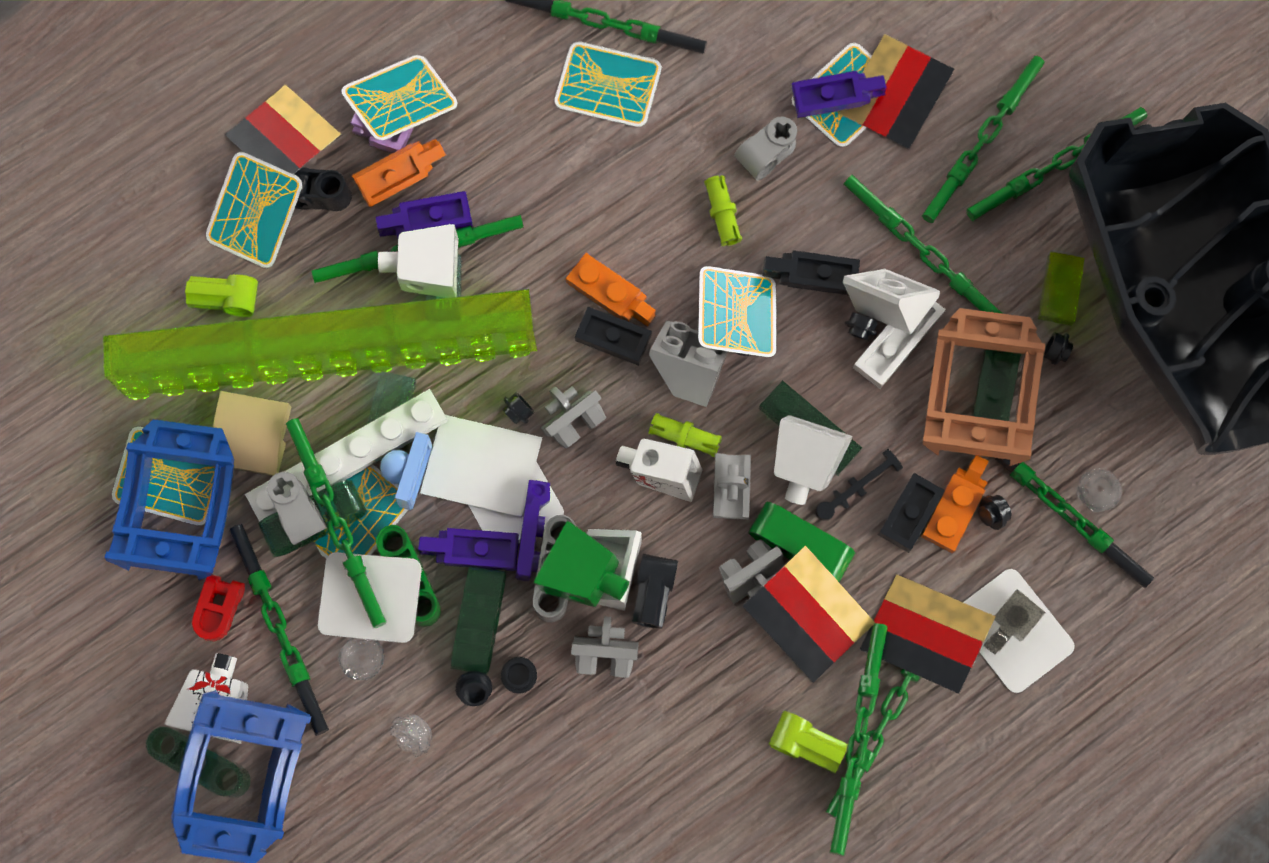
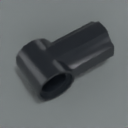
M648 554L642 555L637 580L639 589L632 623L643 627L662 629L668 606L669 592H672L678 560Z

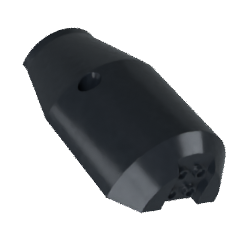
M1226 102L1194 107L1183 119L1173 120L1164 126L1158 127L1146 124L1134 128L1131 117L1099 122L1073 163L1068 177L1119 335L1193 438L1198 454H1223L1269 443L1268 129Z

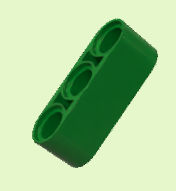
M765 502L748 531V534L756 541L763 540L772 549L777 546L783 553V556L789 560L806 546L838 582L841 581L856 554L844 542L772 502Z
M397 525L385 526L379 531L376 538L378 551L381 556L410 558L419 561L422 570L418 602L429 600L432 603V609L426 616H416L415 624L422 627L432 626L440 617L441 607L415 547L403 528ZM401 537L403 538V545L399 550L395 552L386 550V544L389 539Z

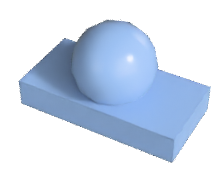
M416 432L410 453L403 450H393L385 454L381 460L380 471L382 476L390 483L399 484L395 499L400 508L413 509L432 451L431 440L428 435Z

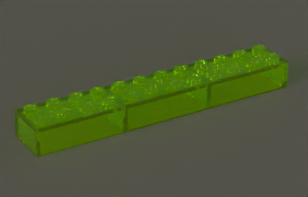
M529 289L103 336L105 378L116 386L123 395L135 400L146 399L149 397V394L154 393L176 396L183 394L184 390L190 389L212 392L218 390L219 386L232 385L235 388H247L253 386V382L267 381L270 384H283L288 382L289 378L302 377L304 380H318L325 374L334 373L338 376L347 377L356 375L357 371L371 369L372 372L383 373L391 371L392 367L397 366L419 369L425 367L427 363L440 362L443 365H455L460 363L461 359L475 358L477 361H490L495 359L496 355L509 354L511 357H525L530 352L537 351L534 314Z

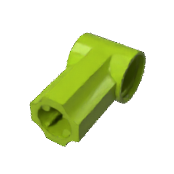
M239 274L229 275L227 279L190 276L185 288L186 304L189 308L223 310V312L229 315L251 317L254 314L258 280Z
M783 711L768 744L773 749L795 759L800 757L833 774L836 773L848 746L847 743L813 728V724L787 711Z

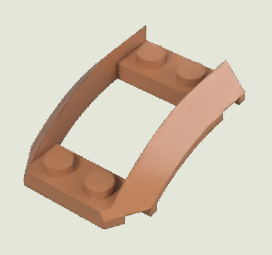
M959 308L950 318V322L942 330H939L923 437V445L939 456V451L944 450L1010 460V466L1030 460L1039 383L1045 351V343H1042L1036 333L1037 328L1030 317ZM954 345L1024 354L1015 422L945 412Z

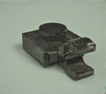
M1016 589L994 615L996 616L994 620L1000 626L983 646L995 655L1012 636L1021 642L1046 612Z

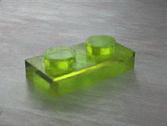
M1052 251L1049 253L1039 308V320L1070 326L1074 324L1085 258Z

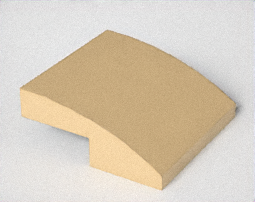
M220 391L213 427L221 428L224 431L234 457L233 469L270 476L279 473L286 446L283 439L286 423L291 411L289 403Z

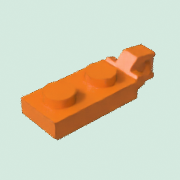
M437 139L423 145L418 141L353 174L352 178L366 204L372 207L427 177V173L433 169L431 163L446 156Z
M587 253L583 255L566 277L568 285L619 319L629 322L634 317L648 327L656 317V310L644 302L647 296L639 288Z
M975 455L966 471L961 468L957 469L956 473L950 478L945 492L921 535L922 538L952 554L955 552L985 492L987 481L980 477L989 462L988 460Z

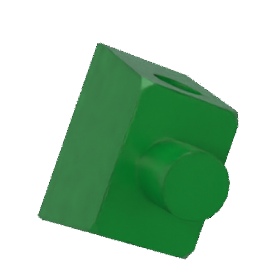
M566 521L534 580L537 587L544 593L595 607L598 604L603 593L621 600L629 586V580L614 573L619 564L616 556L569 521Z

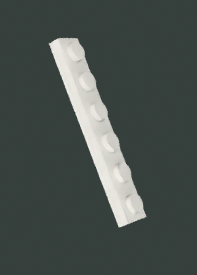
M428 389L314 455L318 464L322 465L332 488L380 461L385 454L393 450H399L413 442L416 432L427 434L448 422V419L432 391ZM302 462L284 471L295 475L305 486L310 498H314L303 473L305 468ZM269 481L245 494L260 524L263 526L279 518V514L268 495L267 485ZM288 484L283 486L284 493L282 495L285 498L291 495L289 490L291 486ZM325 485L316 488L319 495L327 491Z

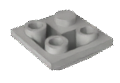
M666 320L650 349L649 356L673 396L707 407L728 351L705 348L699 343L697 330L691 329L682 322Z

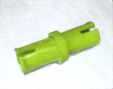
M717 175L704 181L712 207L709 212L711 218L716 221L721 246H731L742 241L734 214L737 212L735 203L730 200L725 176L721 175L719 177Z
M659 413L654 415L651 422L653 427L650 426L649 434L665 438L676 442L679 447L686 448L687 446L709 454L712 457H715V453L718 452L720 447L718 444L722 441V436L695 428L692 422L686 421L684 424L662 416Z

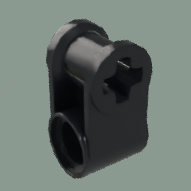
M301 167L294 173L302 181V190L295 209L341 211L350 204L352 193L342 174L338 171ZM340 187L336 193L327 194L330 189Z

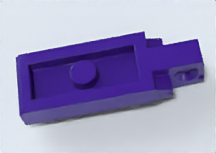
M857 71L791 83L797 118L862 107L863 105L870 104L872 98L884 96L887 89L884 75L866 78L865 73L858 74Z
M464 191L401 202L399 207L392 208L393 214L376 217L380 237L397 235L398 238L402 232L454 224L456 229L470 225L473 227L467 194Z
M529 480L515 574L517 580L529 581L531 572L537 573L541 552L534 551L536 537L543 538L545 517L539 516V511L550 502L549 482Z
M447 528V531L439 530L438 538L420 536L418 551L421 555L436 556V563L444 564L445 566L516 571L519 534Z

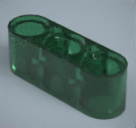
M343 480L331 485L334 493L331 504L336 516L345 519L347 525L365 516L367 510L353 480ZM326 488L318 492L321 499L324 494L329 496ZM310 495L327 527L330 517L325 505H320L316 502L314 496ZM277 512L265 517L258 523L273 557L289 554L329 534L328 528L293 545L279 520ZM339 522V526H338V527H334V525H333L334 531H336V530L342 528V525H341L340 522Z
M469 567L453 646L451 669L467 672L479 671L488 675L504 595L506 572Z
M166 726L158 727L148 735L146 749L154 759L180 773L189 736ZM168 735H172L174 747L168 754H163L161 742ZM207 746L205 753L206 764L200 772L198 784L223 797L238 798L244 795L251 783L248 771L243 766ZM234 770L238 781L233 789L227 791L223 786V777L227 772Z

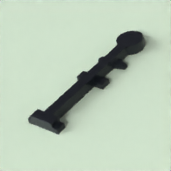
M889 449L885 450L882 454L887 460L861 480L857 481L854 477L848 480L851 487L841 494L837 490L833 491L836 499L832 502H821L816 509L817 517L823 521L830 520L834 516L835 508L842 505L848 509L847 499L856 492L860 497L867 494L863 487L889 467L893 466L897 472L901 470L903 466Z

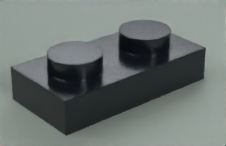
M587 307L576 332L575 341L639 366L652 336V331Z
M913 473L878 535L909 553L945 490Z

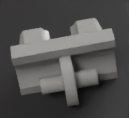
M571 386L562 393L557 387H554L549 391L554 400L544 408L550 415L560 408L562 411L540 427V429L546 436L553 437L563 448H568L580 438L571 425V422L578 416H581L589 429L594 428L606 419L603 409L598 403L602 398L596 390L593 392L589 390L570 404L569 401L578 395L575 388Z
M715 453L713 518L749 519L751 455Z
M758 540L747 550L748 557L752 561L751 564L742 569L735 559H730L719 567L727 595L733 604L747 595L751 598L785 566L782 559L784 557L783 553L777 546L772 549L763 540Z
M604 616L603 626L589 625L588 636L602 637V639L574 636L571 655H575L576 672L578 674H596L597 657L612 658L610 675L628 678L633 666V660H637L639 642L611 640L610 638L624 639L625 628L611 627L612 617Z

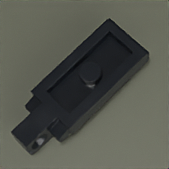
M792 250V253H783L782 258L766 256L762 276L780 279L779 284L787 285V287L848 295L843 284L844 276L858 274L860 260Z

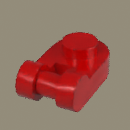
M213 574L206 577L192 618L193 630L199 637L207 641H217L227 635L238 604L242 600L245 584L235 580L231 583L221 581L220 576ZM217 594L225 596L223 606L213 604Z

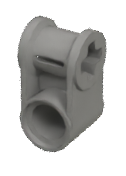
M787 117L773 119L758 133L745 140L736 150L734 157L757 181L765 178L795 150L796 124Z
M279 472L270 478L267 485L268 495L293 545L327 528L305 486L295 475L289 472ZM288 484L291 486L289 489L291 495L285 498L282 495L284 493L283 486Z

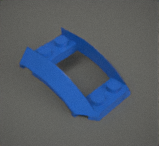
M153 419L142 429V435L133 443L128 442L126 473L118 513L112 530L114 536L109 552L106 551L104 558L106 561L128 571L131 566L196 575L198 580H202L213 574L220 548L231 494L234 457L224 431L221 428ZM152 458L215 466L210 504L202 537L141 529L151 476Z
M217 690L202 694L185 748L171 817L182 854L243 863H257L267 854L266 849L273 842L283 838V822L288 794L302 747L301 739L306 724H309L311 720L309 714L289 704L284 708L219 695ZM211 735L273 747L265 778L258 822L193 812L199 776Z

